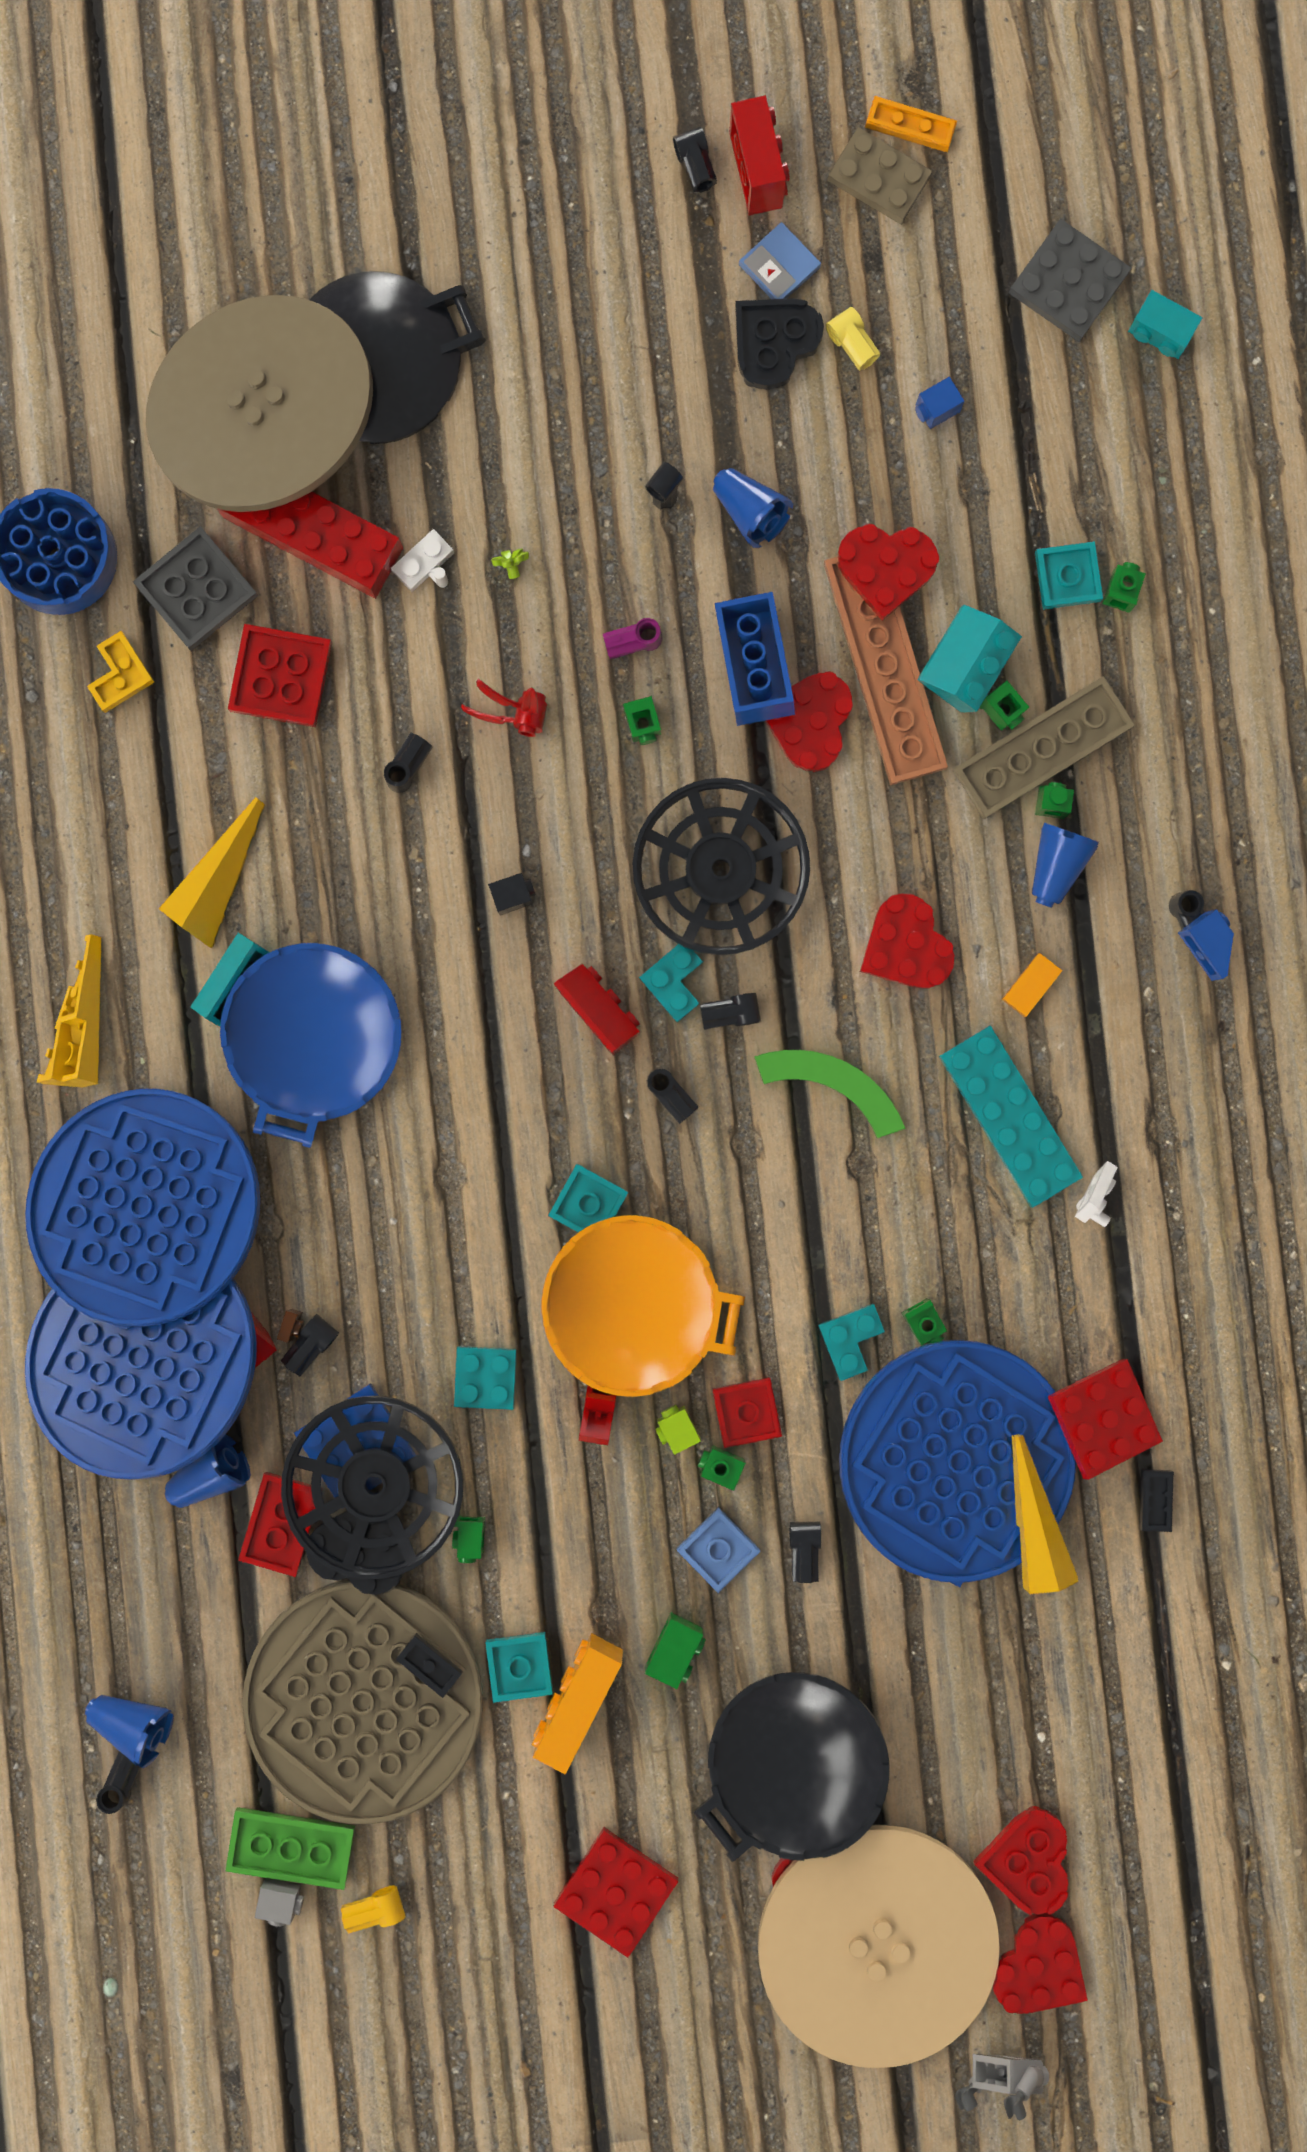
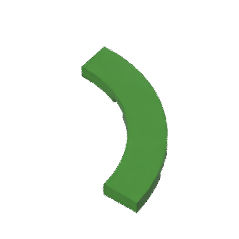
M781 1050L754 1056L763 1084L782 1080H806L820 1083L851 1100L868 1120L876 1138L906 1129L897 1109L885 1092L869 1076L843 1060L823 1053L806 1050Z

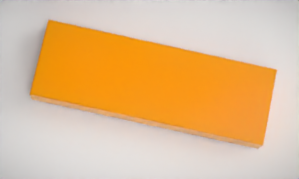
M874 96L865 128L948 153L957 120Z

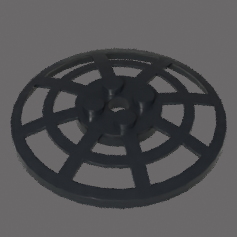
M711 778L689 783L660 801L648 815L640 829L634 847L632 862L633 880L638 899L646 915L656 928L670 940L684 948L711 955H734L750 951L768 943L781 933L793 920L803 903L810 875V856L806 838L797 819L789 808L774 794L762 787L731 778ZM713 789H729L741 791L748 795L741 810L728 807L705 809L699 792ZM688 796L693 814L682 820L671 831L668 838L652 830L656 821L667 809ZM759 799L780 814L793 835L776 841L768 828L752 816ZM730 817L737 820L730 834L713 833L708 818ZM695 823L698 824L702 838L691 849L676 842L687 828ZM747 825L752 826L760 833L767 843L766 846L752 851L747 843L741 839ZM646 841L662 848L659 863L661 884L648 889H644L641 867ZM797 846L799 851L801 870L796 895L779 888L783 872L781 852ZM670 853L686 860V876L669 881L668 877ZM772 856L774 871L770 885L756 879L755 875L756 862ZM717 861L726 862L729 866L728 874L725 876L715 875L712 870L713 864ZM691 887L693 892L701 898L695 912L692 913L684 907L674 892ZM749 889L765 895L764 900L753 911L744 915L739 899ZM666 895L672 907L682 917L690 921L683 937L662 922L649 902L650 900ZM774 899L790 905L787 913L776 926L764 935L754 939L748 923L761 916ZM711 903L728 904L733 920L714 921L705 919ZM700 927L714 930L737 928L743 944L714 947L695 943L694 940Z
M361 1396L330 1406L315 1416L302 1429L293 1442L285 1460L282 1473L281 1497L284 1513L291 1531L300 1545L315 1560L325 1567L346 1576L360 1579H383L398 1576L415 1569L430 1559L442 1547L451 1534L460 1514L464 1478L461 1461L453 1442L432 1416L419 1407L401 1399L387 1396ZM365 1404L392 1406L388 1423L368 1421L353 1426L349 1423L343 1410ZM404 1410L426 1422L438 1434L443 1443L427 1450L425 1445L415 1435L400 1427ZM332 1417L340 1432L324 1446L317 1460L300 1456L299 1453L311 1433L322 1422ZM370 1430L385 1431L380 1448L364 1449L356 1434ZM396 1436H400L409 1442L418 1451L419 1455L404 1462L397 1454L392 1452ZM345 1440L353 1456L343 1467L327 1463V1458L333 1449ZM449 1454L455 1476L453 1504L436 1498L438 1479L433 1461ZM424 1465L428 1474V1494L411 1489L410 1472ZM295 1468L313 1472L311 1492L315 1509L301 1517L298 1516L293 1497V1474ZM322 1474L338 1479L339 1496L326 1503L323 1501L321 1491ZM378 1477L383 1483L382 1490L376 1493L371 1492L366 1485L368 1478ZM406 1501L423 1506L417 1519L404 1529L397 1513L402 1509ZM345 1507L350 1514L358 1518L353 1533L341 1527L330 1514ZM432 1510L449 1516L436 1539L416 1555L409 1537L414 1535L423 1526ZM322 1520L333 1534L349 1543L344 1560H339L320 1548L309 1536L305 1528ZM387 1520L393 1533L392 1536L384 1538L365 1537L369 1522ZM398 1544L405 1560L398 1564L384 1567H362L355 1565L361 1547L384 1548Z

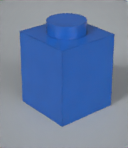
M949 376L919 393L915 411L920 421L926 422L928 427L932 429L960 413L964 400Z

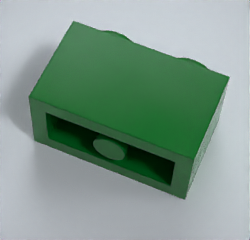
M670 1612L645 1664L644 1674L675 1689H678L681 1681L686 1683L693 1666L689 1665L693 1655H700L706 1641L703 1638V1628Z

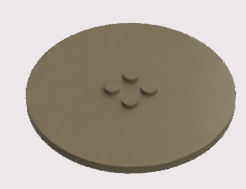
M285 295L259 296L234 302L218 309L200 320L183 334L165 356L156 372L146 407L147 437L156 462L179 490L195 501L212 508L235 512H250L271 509L299 499L323 484L345 463L364 432L373 397V379L367 355L355 333L341 317L330 309L304 298Z
M350 1580L336 1582L314 1590L295 1601L276 1618L260 1639L251 1657L244 1681L242 1698L244 1726L249 1745L262 1771L271 1783L293 1803L314 1815L336 1822L349 1824L387 1822L407 1816L432 1802L449 1787L465 1766L475 1745L482 1720L483 1686L481 1674L471 1645L460 1627L450 1615L428 1597L400 1584L388 1593L373 1595L360 1592L353 1586ZM416 1633L463 1671L462 1675L443 1698L396 1660L397 1656Z

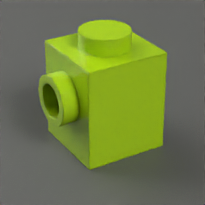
M673 1405L661 1412L662 1417L658 1418L660 1427L655 1430L662 1444L668 1443L674 1455L701 1442V1438L685 1406L678 1408L677 1405Z

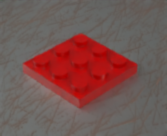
M244 624L228 704L229 712L316 728L332 647L331 639Z
M1121 1359L1048 1396L1083 1479L1089 1480L1163 1442L1128 1359Z
M603 1827L554 1901L553 1907L629 1958L677 1885L678 1877Z

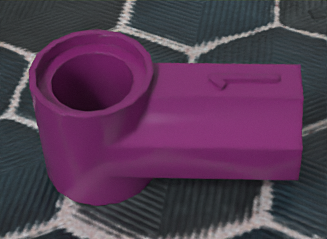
M643 618L637 624L603 633L609 659H615L642 650L653 651L657 649L662 642V632L658 622L651 618ZM646 629H653L656 631V635L651 640H644L641 638L642 632Z

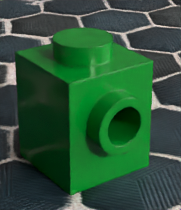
M711 1445L709 1452L703 1451L697 1467L702 1468L700 1471L701 1477L734 1491L746 1462L744 1458Z

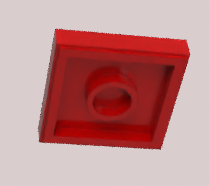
M770 1377L712 1388L724 1448L782 1437Z

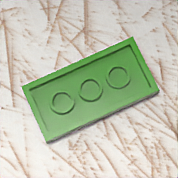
M237 1807L234 1813L225 1872L345 1890L356 1825Z

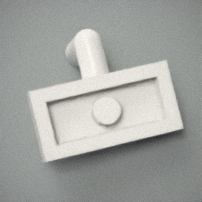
M433 529L394 564L391 570L411 592L429 576L439 587L444 588L448 585V579L445 570L440 566L454 554V550Z
M1107 1161L1095 1173L1085 1195L1076 1205L1078 1210L1075 1215L1076 1218L1084 1223L1092 1219L1103 1227L1107 1226L1111 1217L1102 1212L1107 1204L1104 1197L1111 1192L1116 1183L1113 1177L1118 1167Z

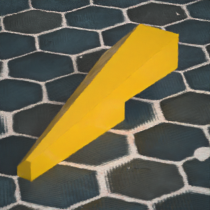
M256 797L159 908L161 912L210 948L216 942L215 937L220 924L223 923L226 907L234 893L247 857V850L251 839L256 833L258 820L262 810L265 808V804Z
M93 934L85 936L86 948L83 961L77 960L75 968L80 971L75 986L68 987L54 1028L57 1030L54 1048L47 1049L45 1056L50 1058L45 1074L38 1075L37 1083L81 1088L98 1084L101 937Z
M1022 1434L1012 1435L1016 1525L1020 1527L1023 1588L1029 1594L1060 1592L1079 1582L1078 1576L1024 1436Z

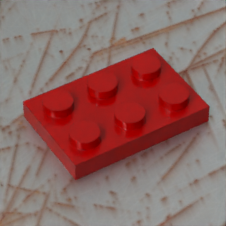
M265 1472L238 1561L296 1577L305 1549L291 1531L284 1513L281 1497L282 1476ZM293 1480L295 1508L298 1516L301 1517L315 1509L311 1485ZM312 1525L305 1528L308 1534H310Z

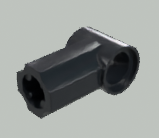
M698 127L673 136L678 161L684 164L693 192L702 193L710 190L712 186L717 184V178L708 156V144L703 129Z
M667 462L661 464L645 485V489L653 497V505L660 510L663 508L671 509L677 501V487L684 479L682 474Z
M410 733L393 761L385 766L384 778L388 787L396 793L407 791L412 785V779L433 746L419 735ZM396 771H402L406 774L405 779L401 782L391 781V775Z
M1189 890L1177 893L1169 901V911L1177 918L1181 930L1205 913L1203 910L1204 899L1197 891ZM1184 897L1191 903L1189 912H1186L1182 907Z
M746 993L732 996L728 1000L700 1004L704 1030L729 1025L745 1026L761 1022L756 993Z
M656 1069L647 1076L646 1084L649 1091L655 1095L679 1124L699 1108L669 1071ZM659 1073L664 1074L668 1079V1086L662 1091H658L652 1086V1078Z
M318 1314L306 1324L300 1332L301 1336L281 1359L284 1366L299 1377L304 1374L320 1353H324L339 1335V1332Z
M790 1522L789 1538L790 1549H792V1580L799 1583L819 1582L818 1549H821L820 1522Z
M120 1751L103 1788L99 1791L96 1798L98 1808L106 1814L117 1812L128 1802L132 1787L141 1767L132 1763ZM109 1790H114L118 1793L120 1798L118 1803L110 1800L108 1796Z

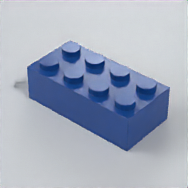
M773 592L714 603L737 726L795 715L794 699Z

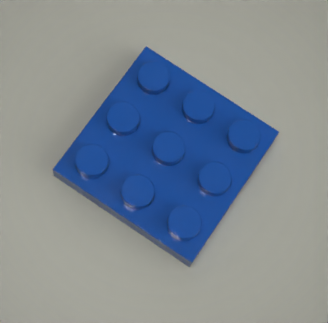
M370 1383L347 1399L379 1395ZM365 1404L343 1410L351 1426L368 1421L388 1423L390 1413L384 1404ZM332 1417L322 1422L302 1446L309 1458L317 1460L324 1446L340 1432ZM304 1427L294 1432L296 1437L300 1434ZM370 1430L359 1432L356 1435L364 1449L380 1448L385 1431ZM396 1436L392 1452L397 1454L404 1462L417 1456L405 1439ZM345 1440L333 1449L327 1458V1463L343 1467L353 1456ZM322 1474V1479L334 1498L338 1497V1479ZM370 1477L366 1482L367 1488L371 1490L381 1484L382 1481L378 1477Z

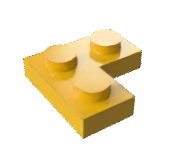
M122 631L96 646L111 671L87 687L104 713L154 683L153 678Z

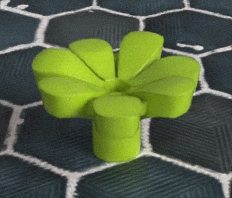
M520 548L511 554L510 550L501 552L502 557L498 556L491 559L493 566L506 568L509 579H514L520 576L518 565L520 562L529 559V552H523V548Z

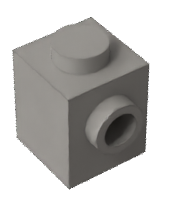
M266 1878L260 1888L255 1918L266 1920L273 1926L290 1925L295 1914L300 1915L304 1896L299 1895L301 1884Z

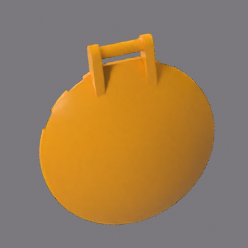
M624 1215L601 1220L586 1227L562 1247L553 1260L545 1278L541 1299V1313L546 1337L553 1352L573 1376L601 1392L617 1396L634 1397L651 1395L679 1383L692 1373L691 1371L706 1356L708 1351L735 1356L736 1347L734 1342L740 1307L744 1306L745 1297L719 1292L707 1258L700 1248L685 1236L682 1231L658 1219L637 1215ZM723 1302L728 1303L729 1306L722 1344L715 1343Z

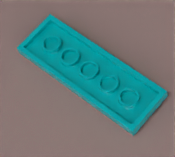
M991 1025L939 1056L1030 1208L1037 1206L1083 1178Z

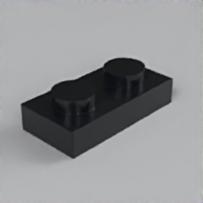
M417 1633L396 1658L399 1663L442 1698L463 1673L460 1668Z

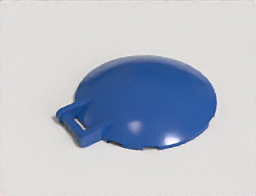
M320 943L289 945L276 949L256 960L241 974L233 985L223 1008L220 1026L221 1047L223 1048L227 1067L238 1086L259 1105L253 1133L259 1135L267 1133L303 1143L302 1146L308 1148L312 1146L319 1121L334 1119L359 1109L383 1088L396 1065L402 1034L400 1014L395 998L380 974L357 955L336 946ZM272 1114L308 1124L306 1132L266 1121L267 1115Z

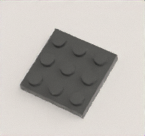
M1060 218L1011 286L1009 294L1080 342L1127 277L1131 267Z
M201 526L133 581L190 651L258 597L255 590Z

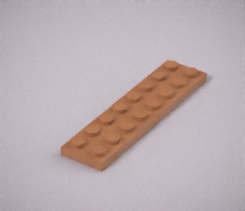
M838 556L824 560V567L890 786L946 770L948 765L923 684L917 680L920 672L900 606L882 621L844 578L838 567Z

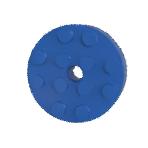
M38 489L21 499L16 498L1 512L0 581L25 605L45 614H71L91 606L107 591L117 567L116 542L107 523L83 498L61 489ZM53 549H59L58 552L56 551L53 555H50Z

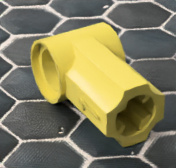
M849 307L826 323V330L831 340L837 346L843 347L859 371L865 370L880 357L879 350L865 332L864 323L859 313L853 307Z

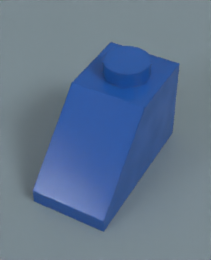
M1217 909L1207 911L1180 930L1178 934L1211 981L1221 980L1228 976L1234 933L1230 929L1228 918L1222 912H1218Z

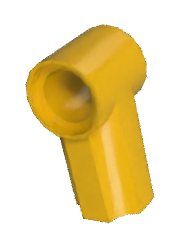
M395 1885L381 1888L370 1897L344 1904L341 1907L343 1926L348 1934L375 1925L389 1927L401 1922L406 1917L398 1888Z

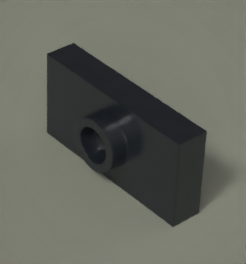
M1141 1469L1139 1528L1141 1531L1172 1532L1173 1471Z

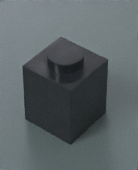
M522 873L488 884L500 916L533 905L531 897L536 895L531 879L525 880Z

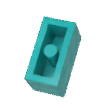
M1151 289L1128 332L1133 334L1136 340L1157 347L1163 355L1179 359L1203 317Z

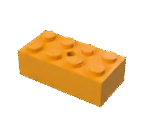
M591 1633L587 1641L581 1640L575 1652L576 1657L573 1662L575 1666L574 1668L568 1666L559 1689L561 1693L560 1695L554 1693L547 1707L548 1712L545 1716L547 1720L546 1722L540 1720L531 1744L535 1747L533 1758L565 1775L622 1665L623 1649Z

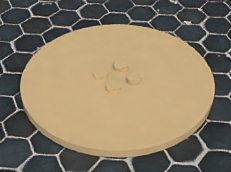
M872 1825L856 1843L835 1855L826 1858L804 1859V1861L793 1860L781 1874L767 1898L758 1932V1960L762 1981L767 1996L782 2022L798 2039L816 2052L847 2065L865 2068H888L910 2064L925 2059L951 2044L965 2032L984 2007L993 1987L999 1963L1000 1946L996 1916L991 1901L975 1872L957 1853L942 1842L924 1833L897 1826Z

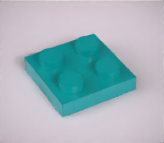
M1095 541L1042 548L1035 551L1043 610L1097 603L1103 600Z
M576 1164L548 1216L576 1232H580L596 1222L615 1217L628 1191Z
M458 1346L456 1352L454 1407L513 1410L517 1349Z
M546 1632L486 1640L493 1703L553 1695Z

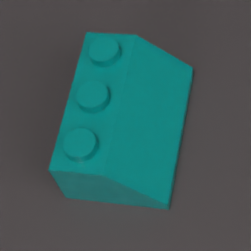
M962 605L917 680L959 712H977L1022 636L1002 620L967 605Z
M238 932L192 1003L191 1008L205 1019L220 1027L223 1008L233 985L248 967L270 952Z

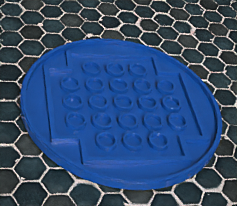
M136 1089L107 1096L82 1109L70 1118L47 1144L35 1166L28 1188L25 1212L28 1242L34 1261L48 1285L62 1300L77 1311L93 1319L127 1327L161 1325L176 1321L204 1307L220 1294L236 1276L248 1256L256 1235L260 1215V1188L256 1167L245 1142L236 1129L214 1109L197 1099L170 1090Z
M232 1279L220 1294L190 1315L161 1325L127 1327L109 1324L84 1315L68 1305L51 1289L33 1322L25 1355L26 1390L32 1412L40 1429L49 1442L68 1460L87 1471L101 1476L127 1480L149 1479L178 1471L205 1455L222 1439L237 1419L246 1402L254 1377L257 1352L255 1325L251 1310L239 1285Z
M946 1340L934 1342L912 1349L889 1362L874 1375L857 1397L849 1412L841 1438L839 1469L842 1490L849 1511L860 1531L884 1557L895 1565L923 1578L941 1582L958 1583L983 1580L1000 1575L1022 1563L1020 1527L1016 1525L1012 1435L1022 1434L1024 1436L1057 1524L1060 1523L1067 1509L1075 1481L1076 1461L1048 1399V1396L1055 1393V1390L1034 1367L1023 1359L1001 1348L977 1341Z

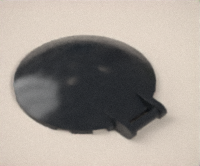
M369 271L339 278L320 289L310 298V301L330 309L341 317L355 333L367 355L373 379V397L368 422L359 441L370 442V444H385L408 438L433 422L446 402L450 401L458 382L461 354L481 346L486 341L483 331L478 329L465 299L467 294L464 286L458 285L433 295L428 289L407 277L388 272ZM454 304L468 333L459 337L447 307Z
M786 1672L762 1678L740 1691L719 1717L708 1751V1768L713 1795L704 1801L693 1814L698 1820L702 1819L726 1849V1855L731 1862L739 1858L752 1846L760 1850L762 1848L770 1853L779 1855V1858L804 1861V1859L826 1858L835 1855L856 1843L870 1829L885 1801L890 1777V1763L881 1728L868 1707L855 1694L831 1679L805 1672ZM716 1807L741 1838L738 1843L734 1841L711 1812L712 1809Z

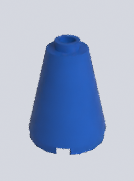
M733 468L723 469L715 476L713 491L750 546L760 548L762 547L759 544L761 541L766 539L770 542L782 531L790 518V515L787 514L788 508L793 509V503L788 497Z
M1044 822L1041 828L1032 895L1037 896L1035 902L1050 908L1053 907L1054 903L1060 904L1098 849L1099 842Z
M225 1434L205 1455L178 1470L166 1483L165 1497L167 1501L173 1506L184 1508L241 1488L251 1476L250 1466L243 1451L237 1454L233 1448L236 1442Z
M100 1695L96 1699L93 1698L85 1710L87 1724L132 1763L143 1769L149 1766L159 1753L155 1749L159 1742L166 1743L174 1720V1715L170 1713L171 1710L165 1707Z

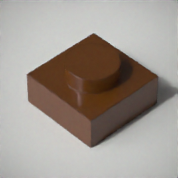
M289 1309L285 1312L277 1340L289 1343L293 1341L294 1337L298 1338L304 1325V1321L300 1320L303 1312Z

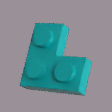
M678 944L639 977L642 983L677 1023L700 1004L681 981L700 966L703 961L693 950Z
M874 1304L818 1324L840 1381L868 1371L858 1342L885 1332Z

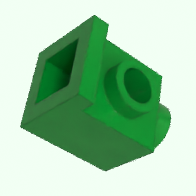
M1125 562L1123 566L1118 564L1112 572L1102 604L1130 613L1137 605L1146 573L1140 572V566L1134 563ZM1123 581L1132 583V586H1125Z
M1008 680L989 694L980 706V709H984L1001 731L1007 726L1011 730L1014 729L1025 719L1022 714L1029 708ZM1000 707H1004L1007 710V715Z
M652 696L624 703L623 710L632 741H639L640 745L656 742V736L661 735V727ZM641 720H645L648 722L649 726L647 728L640 729L638 727V722Z
M1051 782L1048 786L1040 785L1035 815L1065 819L1071 813L1074 790L1066 789V785L1063 783Z
M926 1298L901 1312L915 1339L921 1346L925 1343L940 1342L944 1339L942 1334L947 1332V1329L930 1299ZM925 1320L932 1322V1328L928 1331L922 1328V1323Z
M458 1516L454 1526L458 1528V1531H453L452 1549H457L458 1562L475 1563L476 1559H481L484 1553L485 1517Z

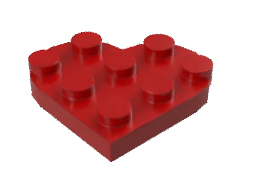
M874 524L857 527L848 532L843 538L837 553L838 567L844 578L882 621L928 583L934 575L939 562V554L932 539L914 527H908L890 536Z
M831 671L808 676L791 686L795 715L765 720L787 759L794 767H799L805 771L818 772L827 769L836 761L842 749V735L839 727L846 722L853 707L852 695L848 685Z
M901 893L892 895L880 906L875 916L859 972L914 988L929 989L942 984L949 977L954 967L955 955L953 945L943 935L933 931V909L923 899L913 894Z
M1031 1806L1014 1817L973 1861L975 1866L1019 1909L1029 1915H1032V1913L1039 1915L1043 1913L1053 1914L1063 1906L1068 1898V1876L1061 1865L1062 1860L1067 1854L1066 1830L1057 1816L1037 1806Z
M1032 1914L1026 1917L1023 1925L1019 1927L1017 1935H1014V1949L1001 1955L1002 1959L998 1963L996 1978L992 1987L997 2000L1008 2013L1029 2014L1088 2001L1075 1939L1069 1926L1052 1914Z

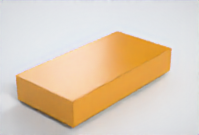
M1037 953L1001 1000L1023 1017H1027L1063 970L1041 953Z

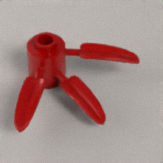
M479 678L476 681L477 687L487 697L503 706L511 705L517 708L515 718L490 715L463 704L461 705L464 712L478 719L495 724L514 723L513 726L518 729V733L527 737H535L536 733L542 732L547 710L546 696L536 692L532 687L524 691L522 697L516 702L499 694Z

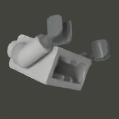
M973 2054V2076L968 2081L969 2086L957 2090L955 2098L961 2110L965 2108L966 2111H971L977 2106L973 2095L975 2092L980 2093L982 2090L1016 2094L1006 2097L1003 2102L1008 2119H1011L1015 2114L1017 2120L1020 2121L1027 2114L1023 2101H1028L1031 2094L1043 2093V2086L1048 2084L1049 2072L1043 2066V2062L1038 2059Z

